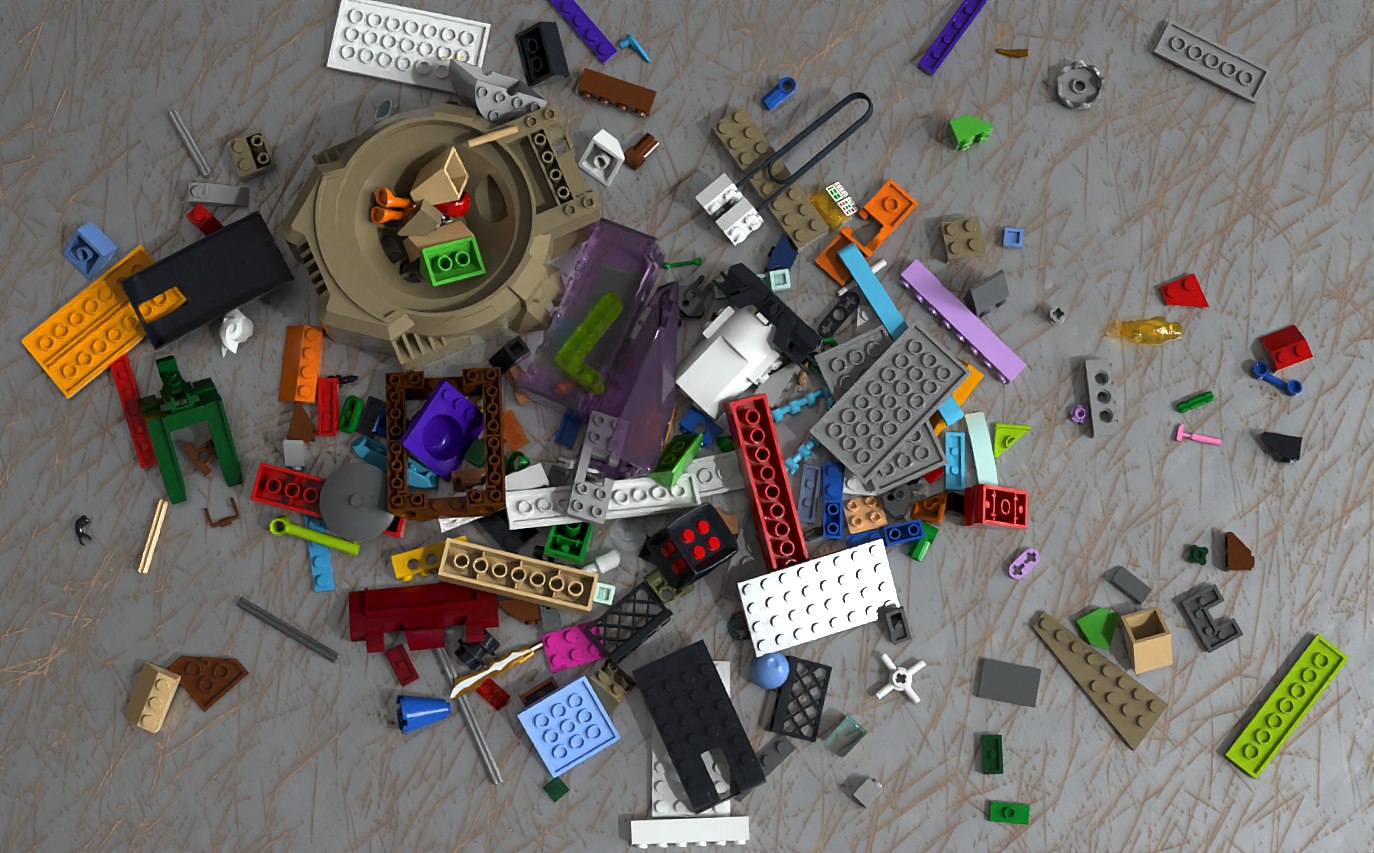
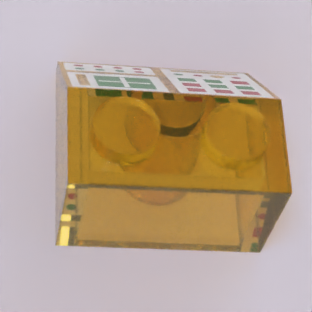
M839 181L823 188L809 199L829 226L830 233L834 232L861 210Z

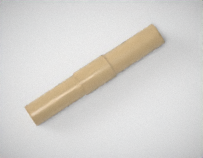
M513 125L469 139L468 143L470 147L519 131L517 125Z

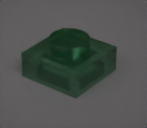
M558 776L543 787L544 791L555 803L570 791Z

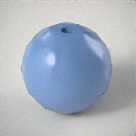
M780 652L766 653L761 657L757 658L754 656L752 658L750 676L758 687L775 689L782 686L788 677L789 663Z

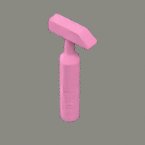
M1184 424L1178 427L1177 442H1181L1183 436L1202 443L1217 446L1221 444V438L1197 433H1183Z

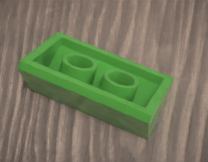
M475 236L420 250V274L431 287L486 273Z
M700 432L675 435L662 451L658 463L652 464L645 473L647 477L672 489L700 452L703 434Z

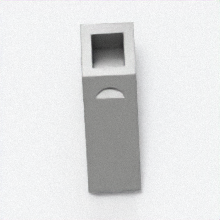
M794 362L770 375L763 384L760 383L754 395L766 393L770 410L772 411L773 407L778 408L783 400L780 397L783 391L787 392L793 383L790 381L794 374L797 376L801 368Z

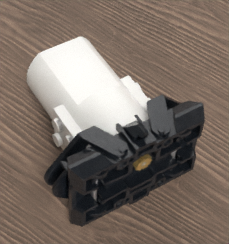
M743 263L730 266L727 275L721 271L720 275L725 279L722 284L718 283L715 279L711 281L735 306L733 308L731 306L727 308L724 306L718 311V317L714 321L710 320L703 327L705 331L702 334L705 338L676 367L675 383L679 386L678 390L685 397H690L693 400L692 404L699 411L706 412L715 420H718L725 412L723 403L737 400L752 383L756 385L758 383L763 384L769 378L768 373L772 369L776 370L783 363L781 360L784 358L781 355L782 352L809 375L810 371L804 365L810 361L814 366H817L818 363L812 357L822 353L825 346V341L788 307L761 278L756 276ZM672 371L669 375H670V378L673 380V371Z

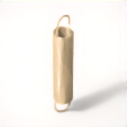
M808 361L804 365L808 370L810 367V361ZM802 369L797 380V384L800 385L798 392H800L801 386H805L807 374Z

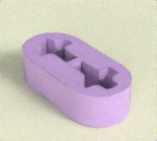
M1035 549L1024 551L1008 567V575L1015 580L1024 577L1038 563L1040 559L1038 551ZM1027 553H1033L1035 555L1034 562L1029 561L1027 564L1024 563V561L1028 557L1026 555ZM1022 564L1024 567L1020 570L1021 575H1014L1012 567L1017 568Z

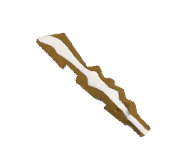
M539 641L531 646H522L519 650H511L507 655L503 654L500 660L490 661L488 669L457 678L450 699L455 700L480 687L479 682L490 676L493 678L498 677L518 662L521 664L533 656L534 653L544 648L542 642Z

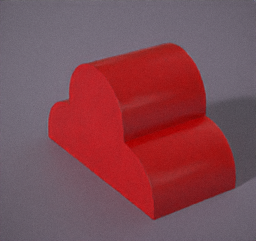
M987 484L972 485V487L964 488L965 528L1027 529L1028 491Z

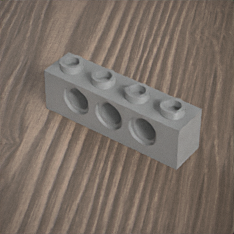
M1108 358L1085 360L1083 362L1091 439L1113 437L1119 431V421L1115 420L1117 403L1113 401L1112 393H1115L1114 382H1111L1110 375L1113 373L1112 364L1108 362ZM1096 375L1103 377V384H1098L1095 381ZM1098 394L1105 395V403H1101L1098 401ZM1100 413H1106L1108 415L1107 422H1104L1100 419Z

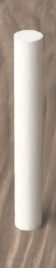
M882 258L870 268L873 273H876L886 266L887 263ZM852 280L839 289L837 294L843 297L847 292L854 289L857 284Z

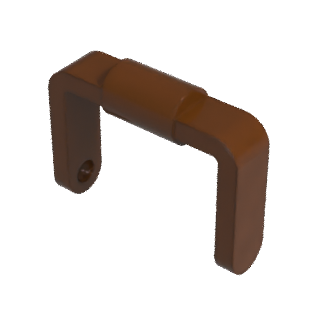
M234 498L230 499L236 515L221 519L214 524L208 509H204L212 528L232 524V521L240 518Z

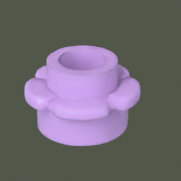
M1076 405L1070 412L1072 420L1076 423L1086 422L1089 410L1084 405Z

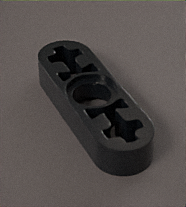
M847 292L819 324L818 333L822 338H831L858 307L860 297L857 293ZM847 297H854V302L856 304L854 305L851 303L847 308L850 311L847 312V310L843 307L848 302ZM836 310L843 311L844 318L842 320L834 318L833 313ZM831 321L838 324L837 327L834 324L831 326V333H823V325L827 327Z

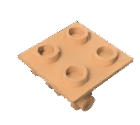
M864 496L843 501V510L849 534L888 526L880 497Z

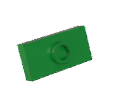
M990 802L989 821L1028 825L1030 805Z

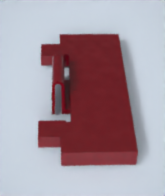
M443 582L374 590L365 588V591L349 592L351 642L366 641L367 653L385 651L384 633L405 631L409 650L416 651L445 648L444 627L465 625L467 643L485 641L484 628L499 627L497 594L457 584Z

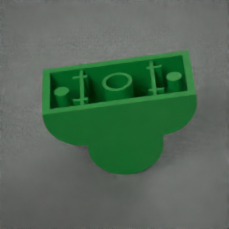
M586 522L552 525L544 549V555L582 565L589 550L595 525Z

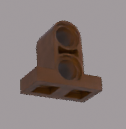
M212 438L197 449L190 442L183 445L207 479L214 474L208 466L218 458ZM202 452L208 454V458L205 461H199V455Z

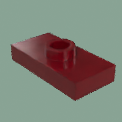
M403 644L385 652L402 687L420 679Z

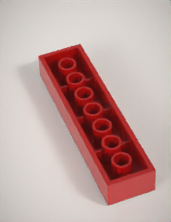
M260 462L250 500L323 519L319 501L322 487L327 479ZM395 516L391 525L382 534L403 539L408 520Z

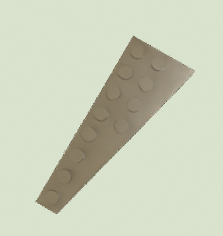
M1043 611L1032 626L1034 631L1047 644L1056 658L1065 666L1069 674L1078 682L1079 686L1105 715L1106 719L1114 726L1130 748L1136 750L1168 704Z

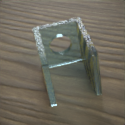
M850 715L824 740L827 743L847 721L862 734L841 755L842 758L867 733Z

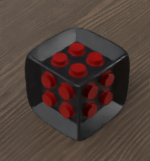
M709 502L700 504L679 516L666 527L657 531L647 541L651 556L667 581L676 590H681L706 576L718 565L732 558L739 549L733 534L723 518Z

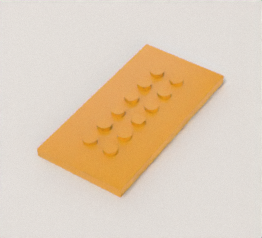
M141 244L21 340L23 345L68 399L147 336L120 281L156 263ZM175 286L137 306L148 324L181 308L188 303V300Z

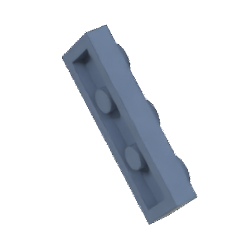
M803 465L797 506L799 522L815 524L822 466Z

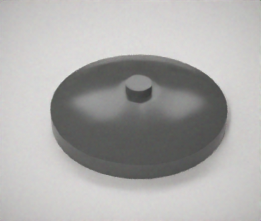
M366 463L344 465L335 470L322 487L319 501L321 515L327 526L334 533L345 539L353 541L373 539L387 530L395 518V515L388 513L387 474L373 465Z

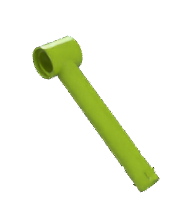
M279 515L270 523V531L276 536L287 533L351 554L350 556H357L360 545L356 542L345 541L291 523L290 518L286 515ZM277 521L284 524V529L278 528Z

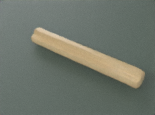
M157 500L137 566V572L147 574L168 506L166 500Z

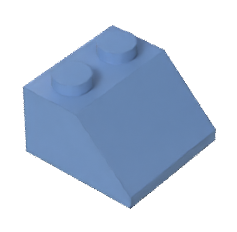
M89 222L76 230L62 254L90 280L111 260L118 247L93 222Z

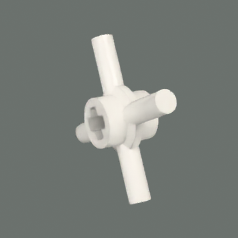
M887 654L880 657L890 671L888 678L889 683L875 692L877 698H882L893 689L898 691L904 690L914 705L918 703L920 699L910 685L912 675L926 665L924 661L920 659L911 667L905 669L902 667L896 668ZM897 674L905 677L903 680L904 684L896 682Z

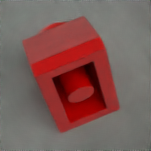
M200 203L186 215L187 219L205 236L224 227Z

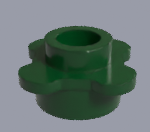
M1191 545L1188 562L1205 565L1207 563L1206 554L1208 553V548Z

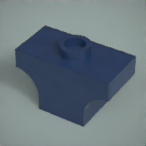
M782 234L776 247H771L767 255L770 259L765 267L766 272L770 273L769 271L777 269H789L790 272L799 252L790 248L788 236Z

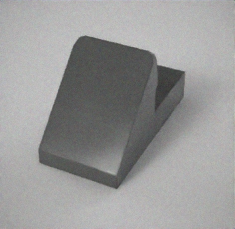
M903 606L884 612V620L888 626L893 645L912 639Z

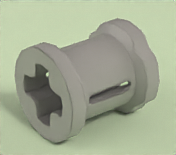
M1054 306L1048 313V321L1052 325L1061 324L1067 316V311L1063 306ZM1056 311L1058 315H1061L1059 319L1054 315Z

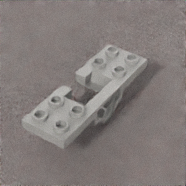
M594 410L590 412L583 444L572 474V489L565 516L599 527L604 525L614 480L605 478L602 486L585 481L590 457L608 462L607 465L615 468L618 466L628 421Z

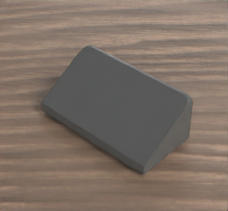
M1123 566L1118 569L1110 582L1140 605L1152 591L1150 587Z

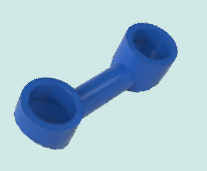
M1256 362L1252 367V374L1256 379H1264L1283 389L1284 393L1288 396H1296L1302 391V384L1298 380H1290L1286 383L1269 374L1268 366L1264 362Z

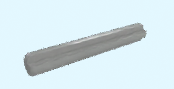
M176 109L170 111L168 116L203 177L209 176L212 171Z

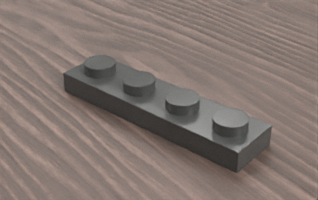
M781 735L757 758L765 778L796 749L784 735ZM736 780L730 784V792L732 794L740 792ZM752 790L737 796L736 799L741 802Z

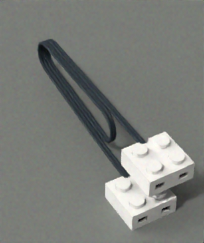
M851 93L739 183L734 185L728 176L723 173L695 198L734 245L741 243L748 234L757 230L761 223L764 222L758 212L866 123L873 114V103L864 93ZM858 98L868 101V110L859 120L791 177L785 180H778L773 177L771 172L772 166L780 157L851 101ZM769 164L768 174L771 180L785 185L757 209H754L738 188Z

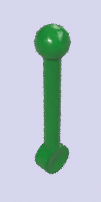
M696 258L692 261L671 264L665 262L663 268L667 270L670 267L691 264L699 266L702 264V259Z

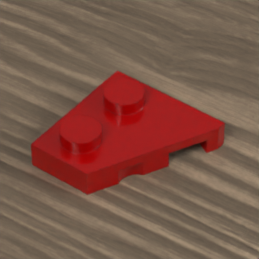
M1194 273L1159 287V292L1166 306L1201 307L1202 309L1209 307Z

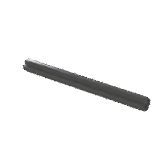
M243 597L239 599L237 606L329 661L335 663L340 655L247 599Z

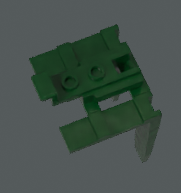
M173 355L155 360L163 383V389L159 390L161 398L157 400L155 394L136 401L147 425L163 483L171 503L174 505L184 502L187 498L170 432L207 421L220 469L227 486L232 487L241 484L240 463L226 412L211 377L193 382L194 388H192L190 381L185 382L182 379ZM180 401V405L176 406L175 402ZM165 404L167 410L162 412L160 406Z

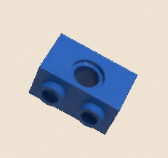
M693 405L679 422L678 426L681 427L679 430L683 434L697 433L694 427L697 424L703 425L705 431L702 433L701 448L706 447L709 449L723 432V429Z

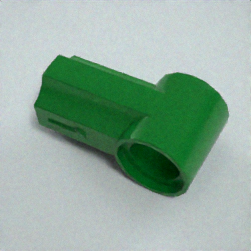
M923 521L921 522L925 538L913 541L906 554L919 562L924 558L929 545L933 543L939 529Z

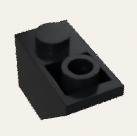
M517 336L504 345L488 361L492 367H501L502 375L531 355L521 337Z

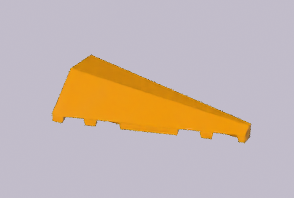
M958 359L972 372L952 394L960 407L984 375L969 363ZM938 411L930 417L929 422L937 437L946 426V423Z

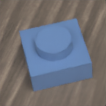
M1005 227L1003 247L1022 249L1024 229Z

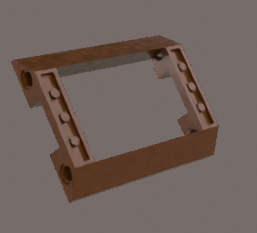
M501 367L462 369L463 376L425 378L424 371L385 373L388 513L407 520L489 516L506 507ZM441 379L446 380L464 397L483 396L486 490L466 489V496L428 498L427 491L409 494L408 451L398 443L407 430V400L428 399Z

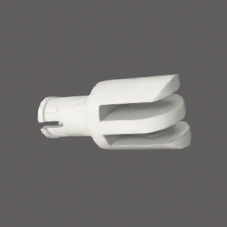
M560 455L558 459L560 462H558L557 466L574 470L577 459ZM593 459L589 461V464L601 466L602 463ZM588 465L587 472L599 473L600 468ZM586 473V478L598 480V475Z
M615 549L606 550L594 556V561L579 567V570L591 573L598 571L605 573L619 565L620 553Z

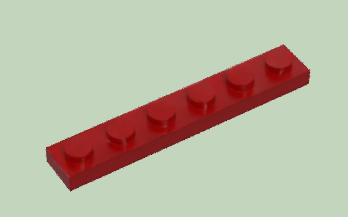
M125 354L115 360L114 363H111L110 368L141 469L158 465L147 425L136 401L140 399V395L128 356Z

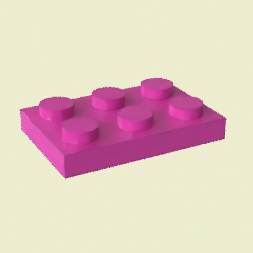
M595 620L541 636L552 673L606 658L604 653L584 632V629ZM596 626L591 630L594 636L602 637L599 627Z

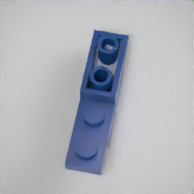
M823 462V539H842V463Z
M921 519L848 535L845 536L848 548L882 538L884 548L923 539L925 535Z

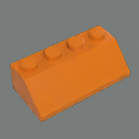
M310 325L287 326L278 402L295 404L297 401L303 405H317L318 378H320L325 338L323 327Z

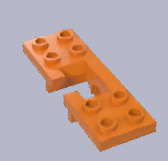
M890 178L858 213L864 221L871 216L883 226L877 235L863 247L851 236L854 231L846 226L814 262L843 287L852 276L839 258L837 251L854 242L867 261L919 203Z

